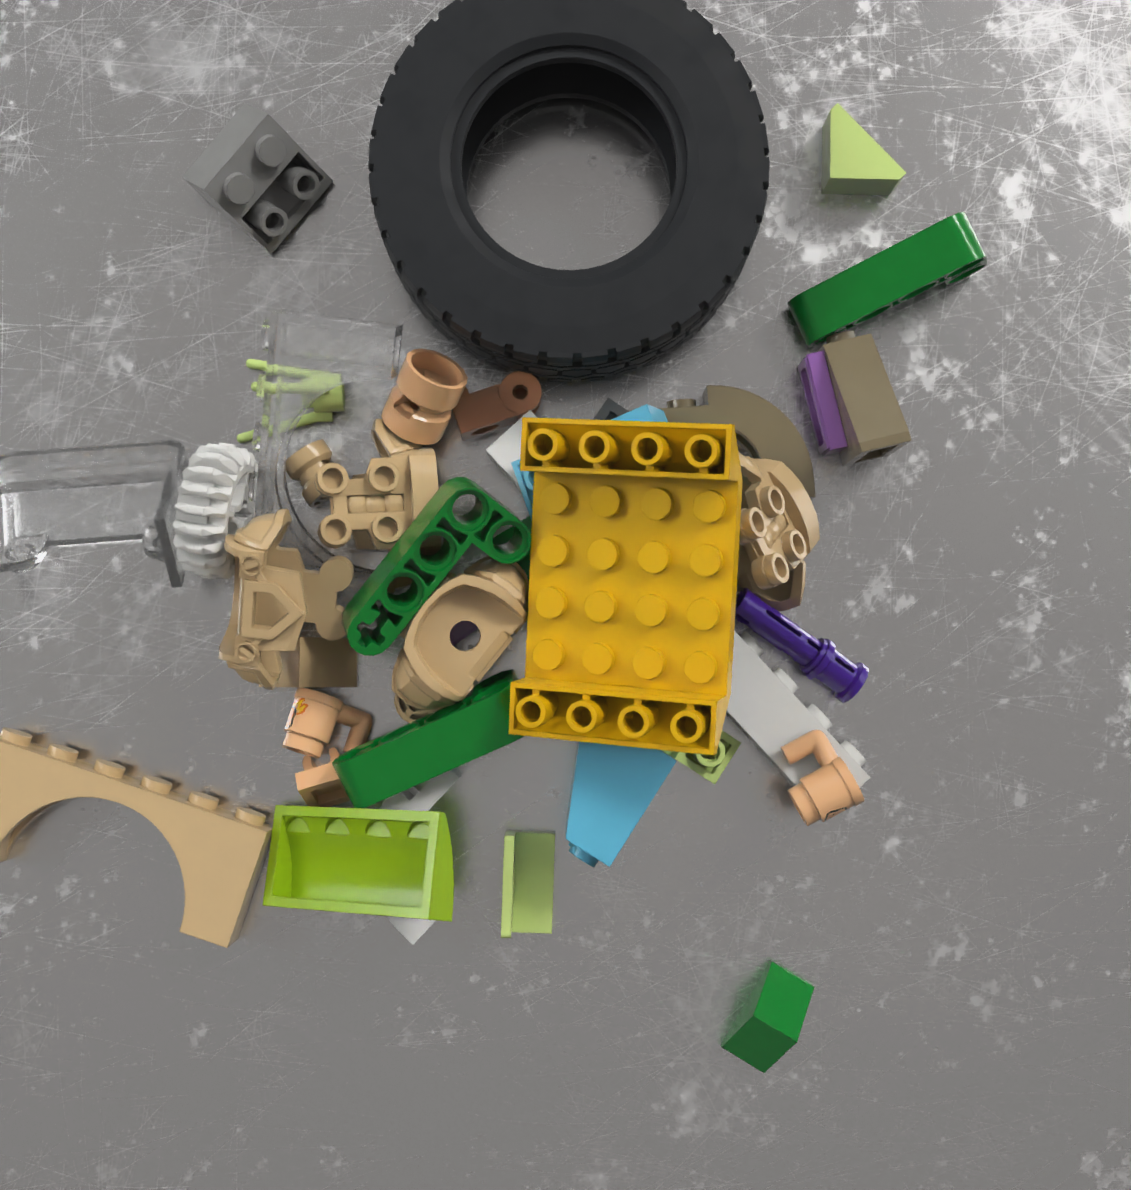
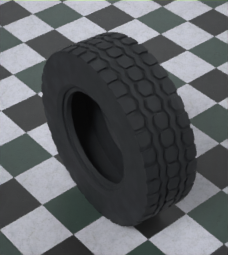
M683 0L453 1L438 13L439 19L436 22L431 19L414 37V46L412 47L408 44L394 66L396 74L390 73L380 96L382 106L377 105L371 131L374 139H370L368 169L371 173H369L368 178L375 218L390 260L406 292L411 296V300L424 317L429 319L431 324L449 341L455 342L458 348L476 359H483L485 364L507 373L508 371L530 373L537 380L548 378V382L572 383V379H580L581 382L603 380L605 376L612 375V377L636 371L639 366L646 367L665 357L667 352L675 351L691 339L695 332L703 328L716 314V310L722 306L733 289L759 232L768 196L766 190L769 187L770 160L767 157L769 146L765 123H760L764 117L756 91L750 92L752 81L741 61L735 62V51L720 32L716 35L713 33V25L697 10L693 9L690 12L687 9V3ZM557 98H580L605 104L628 116L654 143L661 156L668 177L669 205L652 233L639 246L626 255L607 264L589 269L557 270L531 264L506 251L489 236L476 219L468 202V184L472 166L480 148L493 130L505 119L537 102Z

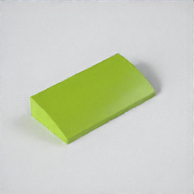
M275 805L262 906L452 922L454 871L452 845L446 813L440 811Z

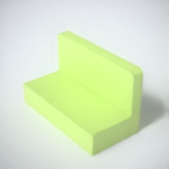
M506 830L504 835L501 938H511L512 932L552 934L555 831Z

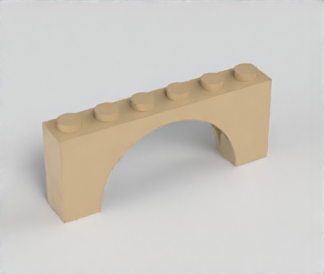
M2 728L0 733V862L7 860L14 843L23 830L38 815L53 805L66 799L77 797H93L114 801L135 810L152 822L169 842L181 868L185 890V906L179 932L228 948L238 940L270 848L273 825L264 823L266 815L244 807H237L235 813L217 807L219 799L211 795L190 791L188 797L170 791L173 784L164 779L143 775L141 781L124 775L126 768L117 763L97 759L94 765L77 759L79 751L54 743H50L47 749L30 743L33 736L12 728Z

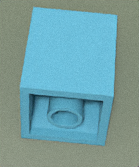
M578 741L565 826V837L570 841L568 844L570 846L569 852L592 867H595L598 861L610 867L677 761L662 750Z

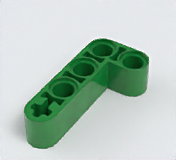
M960 212L809 288L788 301L787 305L807 347H813L826 342L827 337L848 331L943 282L949 285L974 274L987 265V257L966 213Z
M466 477L449 479L439 488L346 605L342 613V624L350 646L364 656H374L383 653L390 647L472 543L500 563L512 564L526 556L531 547L529 529L513 511L474 481ZM465 494L475 496V505L469 513L464 515L453 514L452 509L456 499ZM505 525L514 526V534L507 543L502 545L492 543L493 535L497 529ZM436 535L444 538L443 545L437 553L432 555L420 553V546L427 537ZM403 576L412 579L411 586L405 593L393 595L387 592L390 582L395 578ZM377 600H380L383 604L380 608L376 604ZM362 621L368 625L375 621L377 627L374 630L365 627L360 632L358 625Z
M514 670L502 671L483 680L473 688L472 695L464 698L462 702H455L452 706L444 707L359 745L336 758L332 765L354 808L371 806L524 737L508 734L510 684L512 681L518 680Z

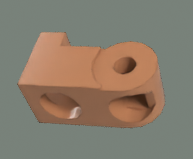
M515 371L507 375L501 384L470 394L467 387H465L457 406L452 409L462 440L465 441L515 424L529 410L535 415L541 404V385L532 374Z

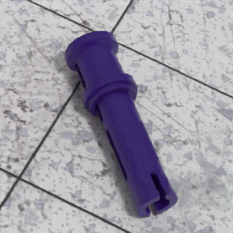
M744 588L743 591L741 590L736 595L735 619L748 626L753 632L799 663L802 675L810 680L816 678L835 691L834 697L842 703L848 702L859 692L868 677L869 669L861 662L853 663L835 650L836 644L831 640L824 638L816 639L808 634L796 623L762 601L761 598L752 593L748 588Z

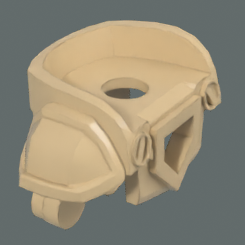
M375 419L372 425L371 436L381 458H371L365 474L353 475L352 479H349L346 469L337 463L322 465L316 472L314 480L316 490L322 496L330 498L331 514L319 523L317 534L320 542L328 548L337 549L343 547L351 539L352 534L357 550L388 551L389 553L439 490L434 449L432 447H422L421 444H415L400 438L384 424L383 419ZM433 535L427 537L420 546V553L424 555L437 553L442 546L441 536ZM403 576L395 578L390 582L387 592L394 594L395 590L411 586L412 579Z
M739 452L743 484L737 581L741 588H748L777 611H786L800 606L806 577V563L804 559L820 540L817 514L803 484L783 462L771 459L750 458Z
M279 509L276 513L256 516L245 527L237 529L235 535L228 534L225 536L224 549L229 554L234 555L235 575L231 617L219 646V659L227 661L228 668L235 669L243 680L262 684L264 689L268 690L275 688L283 668L279 651H294L296 649L304 622L315 623L317 632L321 637L330 641L340 640L346 635L342 624V613L345 608L337 605L338 591L346 589L351 584L354 576L353 564L344 556L330 557L322 564L320 571L306 570L299 549L278 546L292 521L289 509Z
M488 555L463 571L464 573L455 575L449 571L428 600L399 634L404 639V642L393 668L391 690L406 704L417 709L431 710L452 706L455 704V701L462 702L475 686L473 684L474 681L480 682L513 640L511 635L513 633L516 634L528 618L529 581L526 573L517 562L512 564L500 563ZM461 621L474 623L480 633L476 646L466 651L456 649L450 641L451 629Z

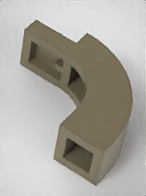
M707 385L702 394V406H696L695 399H676L666 402L667 408H660L664 411L668 422L735 425L737 442L745 448L751 458L783 462L803 484L810 499L812 500L816 497L812 462L803 438L790 419L764 398L735 387Z

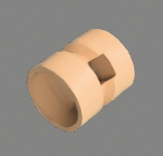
M413 349L407 353L397 376V385L392 388L382 410L381 417L384 424L394 434L409 442L421 445L437 443L441 440L451 419V410L457 406L467 385L468 377L464 369L446 355L433 350Z

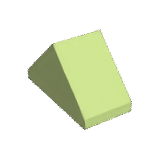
M837 103L830 110L822 127L821 194L890 195L899 185L906 172Z

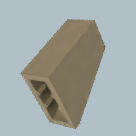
M849 330L827 337V344L822 345L817 352L824 350L848 445L839 453L842 467L889 456L912 441L872 334L856 337L855 331Z

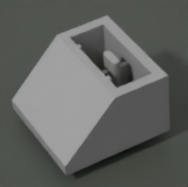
M246 103L241 106L182 176L218 212L270 254L276 250L333 182L268 113Z

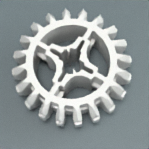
M220 442L218 445L208 443L207 445H200L197 451L189 458L188 467L182 472V484L177 488L179 495L177 504L174 506L176 517L172 524L176 532L173 540L175 547H177L176 556L178 561L181 562L184 571L201 576L202 578L218 580V578L230 579L235 575L234 555L229 554L224 549L225 536L228 534L235 535L237 529L245 527L254 517L260 516L259 504L262 500L260 496L262 482L258 477L260 469L253 453L248 452L247 449L238 448L235 444Z

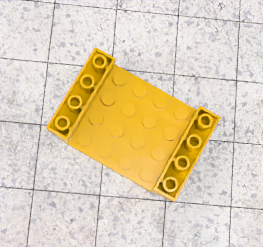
M522 417L520 471H534L525 677L512 681L510 684L508 734L705 755L717 754L731 695L743 484L735 425Z

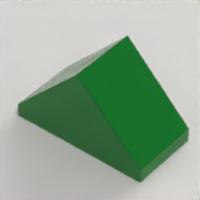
M770 960L722 1041L721 1047L765 1073L797 1043L814 986Z

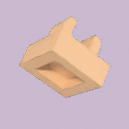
M335 747L329 749L330 762L328 764L316 767L312 757L304 756L302 762L304 771L295 773L298 792L308 806L330 807L350 801L332 765V762L340 756Z

